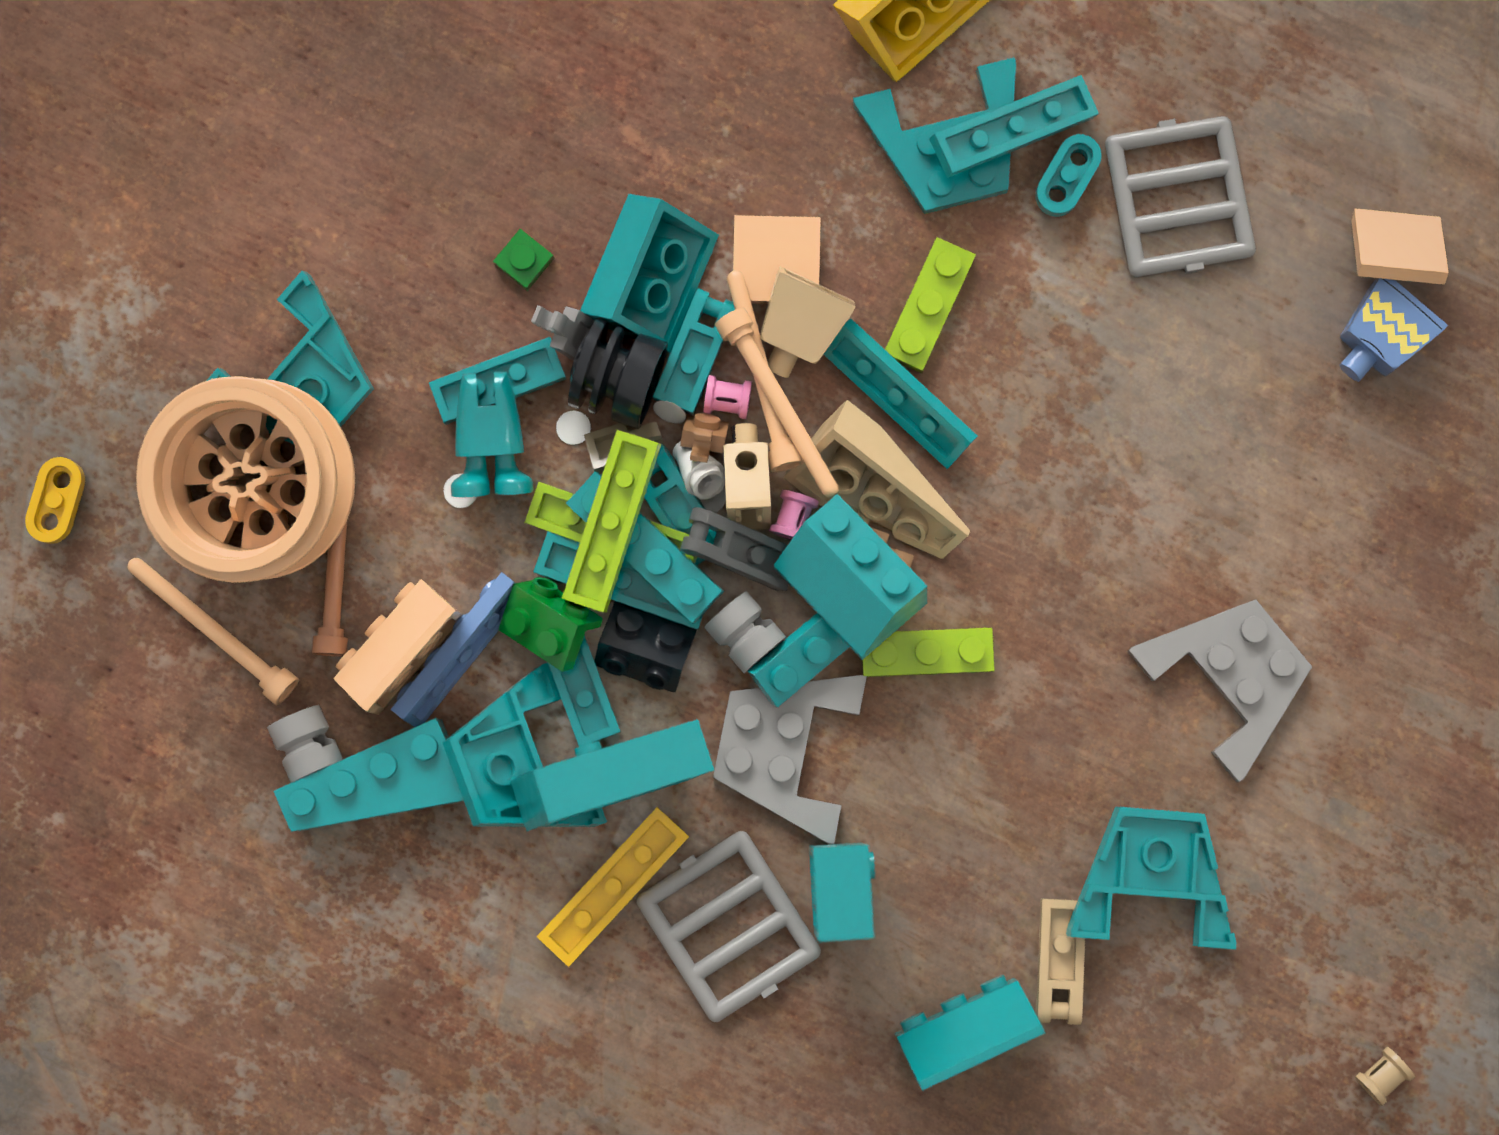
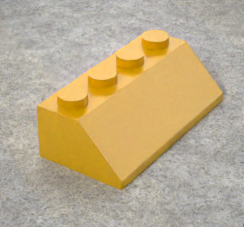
M838 0L833 6L854 39L892 80L898 82L990 0Z

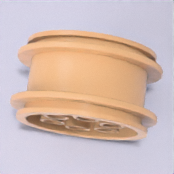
M223 377L199 383L182 392L169 402L155 418L140 449L136 474L137 493L140 508L149 530L163 550L175 561L188 570L209 579L232 583L278 578L297 572L316 561L332 546L344 528L352 508L355 492V467L349 443L337 420L310 394L297 387L275 380ZM267 414L278 420L270 437L266 427ZM212 424H214L226 445L219 447L204 435ZM249 425L254 432V441L248 448H245L241 443L240 433L245 426ZM287 438L291 439L295 445V455L290 461H286L280 451L281 444ZM218 455V461L222 464L223 471L220 475L214 477L210 472L209 465L211 459ZM260 460H262L268 466H262L260 464ZM305 462L306 474L295 475L294 467L300 466ZM245 473L261 475L260 478L252 479L246 486L236 485V480L245 476ZM295 481L301 482L305 489V497L299 504L295 503L290 496V488ZM209 484L206 486L208 492H212V494L193 501L190 485ZM272 484L270 491L267 492V486ZM225 497L230 500L229 509L231 517L228 520L222 518L219 513L220 502ZM284 509L297 518L291 528L288 525V517ZM265 510L274 519L273 528L268 534L259 525V518ZM244 522L241 548L228 544L236 526Z

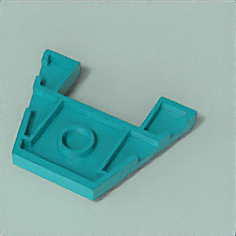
M1015 57L977 66L976 73L986 110L902 131L891 89L853 98L855 111L859 117L863 118L872 132L871 135L879 147H882L894 165L895 171L924 214L1008 192L1011 152L947 178L929 138L934 133L1014 102Z
M302 270L277 298V301L304 324L309 331L268 377V380L287 383L310 394L333 415L340 427H342L370 395L374 387L312 276ZM217 368L206 381L231 376L224 369ZM267 414L266 427L269 434H271L278 420ZM285 439V441L294 444L291 439Z
M548 662L532 670L443 742L473 826L525 827L511 780L531 770L543 767L523 713L561 700ZM600 808L543 827H596L606 823L607 819L603 809Z
M1115 807L1067 926L1066 936L1109 940L1112 895L1117 893L1194 899L1193 946L1236 949L1237 942L1235 934L1230 930L1226 913L1229 910L1226 897L1221 893L1216 873L1218 865L1205 814Z

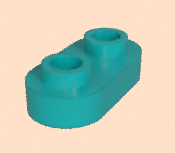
M1076 134L1068 137L1061 144L1035 192L1037 205L1045 214L1060 217L1070 213L1075 208L1101 162V149L1093 138L1084 134ZM1074 153H1080L1084 156L1086 162L1084 165L1077 166L1072 163L1070 156ZM1053 189L1062 191L1064 200L1054 202L1051 200L1049 192Z

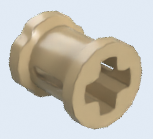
M1389 1047L1382 1051L1383 1057L1365 1073L1360 1072L1355 1076L1361 1087L1380 1106L1387 1102L1386 1097L1403 1081H1411L1415 1078L1414 1073L1406 1063Z

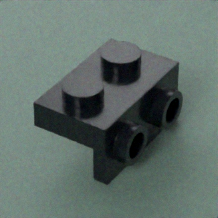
M615 601L599 639L594 661L597 667L603 668L610 674L627 676L644 682L653 689L676 692L697 630Z

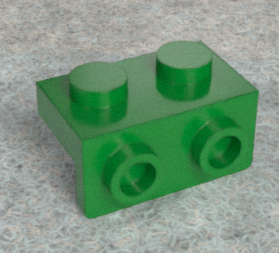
M536 577L530 581L513 584L498 630L561 672L573 669L586 631L600 628L603 618L591 611L589 607L562 599L563 592L558 590V585L549 579Z

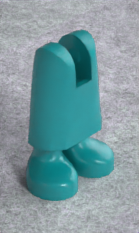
M494 372L493 396H495L496 405L478 406L480 390L477 385L476 373L463 374L457 406L455 456L466 457V467L464 473L451 484L452 497H479L490 494L486 456L493 455L495 458V494L516 495L534 491L532 478L520 471L515 462L514 454L525 451L517 403L507 372Z

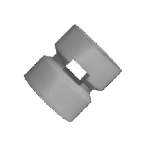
M747 591L730 602L704 627L719 646L728 645L730 647L728 656L744 674L786 638L784 633L771 619L763 620L760 617L762 608Z
M320 705L295 712L267 727L276 750L284 751L286 754L282 764L290 783L343 760L335 739L326 737L325 733L329 729V725Z

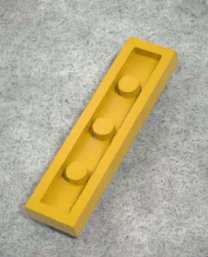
M656 807L537 935V938L569 967L681 847L689 836L661 809Z

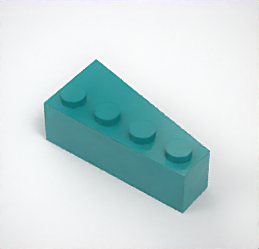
M438 718L432 719L274 790L273 792L290 831H304L464 802L443 742L449 738L443 721Z

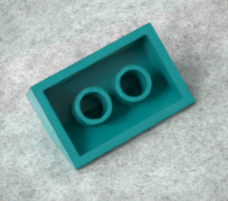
M628 194L580 311L594 320L598 318L608 322V329L614 331L617 326L624 327L625 336L636 339L642 333L668 342L667 352L671 353L719 234L662 199Z
M838 494L802 524L774 564V569L861 660L928 603V586Z
M1004 975L997 976L980 985L983 991L980 994L966 999L964 993L942 1002L940 1006L943 1011L926 1018L925 1013L921 1012L900 1022L902 1030L894 1034L921 1090H925L1045 1033L1018 980L1015 978L1006 980Z

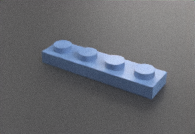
M501 572L496 579L491 580L484 586L480 593V599L470 612L462 615L456 621L452 634L440 648L431 652L425 661L424 669L416 679L401 689L397 696V702L391 708L395 714L414 727L425 723L499 631L498 629L512 586L516 584L514 581Z

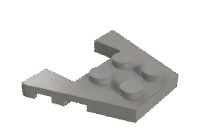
M1256 599L1133 646L1127 651L1151 681H1155L1188 654L1244 720L1245 724L1211 752L1236 782H1240L1245 778L1312 668V665Z
M856 675L809 681L778 708L769 702L760 688L730 691L713 778L821 840L834 844L842 805L798 797V785L814 707L859 716L867 676Z

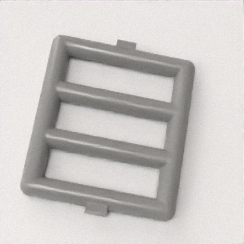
M1220 116L1176 124L1175 119L1158 122L1157 128L1111 135L1106 139V153L1128 268L1131 275L1141 277L1181 269L1185 270V274L1203 271L1204 265L1250 258L1255 254L1256 246L1231 120L1228 117ZM1216 135L1221 158L1219 160L1128 175L1124 155L1125 150ZM1224 176L1229 201L1136 217L1132 192ZM1232 218L1236 243L1144 258L1140 238L1141 233Z
M745 831L734 833L697 858L693 854L679 863L680 869L639 894L636 899L640 911L705 1014L712 1022L723 1020L760 995L766 998L779 989L777 987L778 983L816 960L821 954L820 946ZM739 852L752 875L671 926L657 904ZM762 889L776 912L697 963H694L681 941ZM786 926L800 949L718 1001L704 978Z

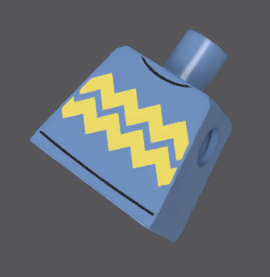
M1377 278L1370 285L1340 335L1342 341L1353 350L1339 366L1346 375L1358 382L1372 367L1382 375L1387 376L1444 331L1448 325L1396 280Z

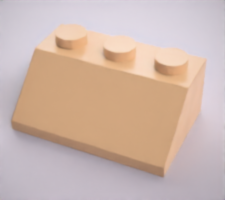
M422 579L416 585L409 582L395 597L394 602L398 606L387 618L380 615L365 632L369 639L358 651L351 648L336 665L339 673L333 679L366 712L379 715L425 663L431 652L437 649L449 636L454 624L463 615Z

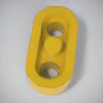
M64 457L52 458L45 462L39 470L25 517L27 531L38 541L47 544L59 543L72 530L85 486L84 472L74 461ZM68 473L70 476L69 485L65 488H59L57 484L59 476ZM56 515L58 519L57 526L52 530H48L45 526L47 517Z

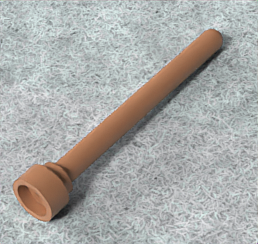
M347 522L338 538L328 549L323 627H319L318 635L313 636V655L343 657L347 653L348 638L344 637V629L340 628Z

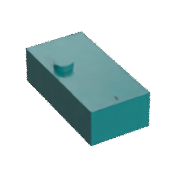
M696 719L606 748L601 747L600 741L574 749L576 757L531 770L511 780V784L527 832L691 780L714 771V767L699 720Z
M865 843L809 845L813 927L816 939L818 941L874 938L871 879H875L874 853L869 852V845Z

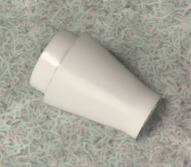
M681 441L678 442L673 449V456L678 463L688 493L700 499H709L720 493L725 485V469L723 465L710 455L707 463L690 460L692 448L680 446Z

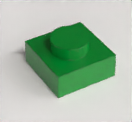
M519 229L493 260V263L528 291L555 258L552 253L522 229Z

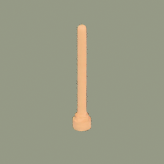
M737 270L731 271L727 276V282L735 310L744 307L754 323L751 326L754 331L751 337L768 364L744 275ZM754 377L772 441L768 444L770 450L768 452V463L771 472L787 471L804 464L799 452L790 437H788V433Z
M742 307L726 314L715 323L723 341L728 340L731 346L736 345L822 494L829 498L834 497L839 490L838 484L751 337L754 334L751 328L754 323L748 312Z
M133 558L128 562V570L132 575L259 679V686L264 689L262 694L277 706L292 693L299 682V678L287 668L280 669L276 665L270 667L142 559Z

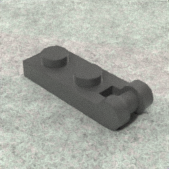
M698 507L692 508L689 518L692 527L689 536L683 538L680 548L681 552L702 558L773 590L787 591L789 583L774 569L775 562L787 547L786 544L710 510ZM709 529L716 532L713 545L706 542Z

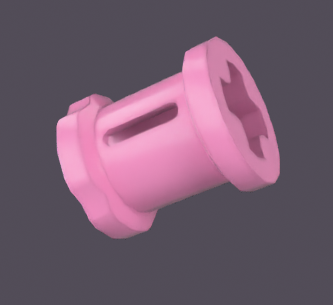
M709 375L703 413L710 414L712 410L735 413L739 415L740 419H746L752 381L745 380L743 384L717 381L716 376Z
M782 490L780 497L783 499V503L776 524L770 526L769 532L792 540L802 524L810 517L812 509L818 507L819 501L804 494Z

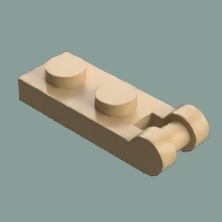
M1040 899L1038 979L1035 1013L1040 1023H1050L1051 1019L1066 1020L1067 1024L1081 1025L1085 938L1066 936V929L1078 900ZM1052 989H1068L1067 1002L1052 1001Z

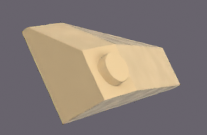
M846 400L820 426L811 438L838 484L839 490L837 494L867 524L871 521L892 531L895 539L941 559L968 537L970 533L968 527L884 429L850 401ZM805 463L787 470L783 477L806 496L818 500V505L820 506L825 505L833 498L822 494Z

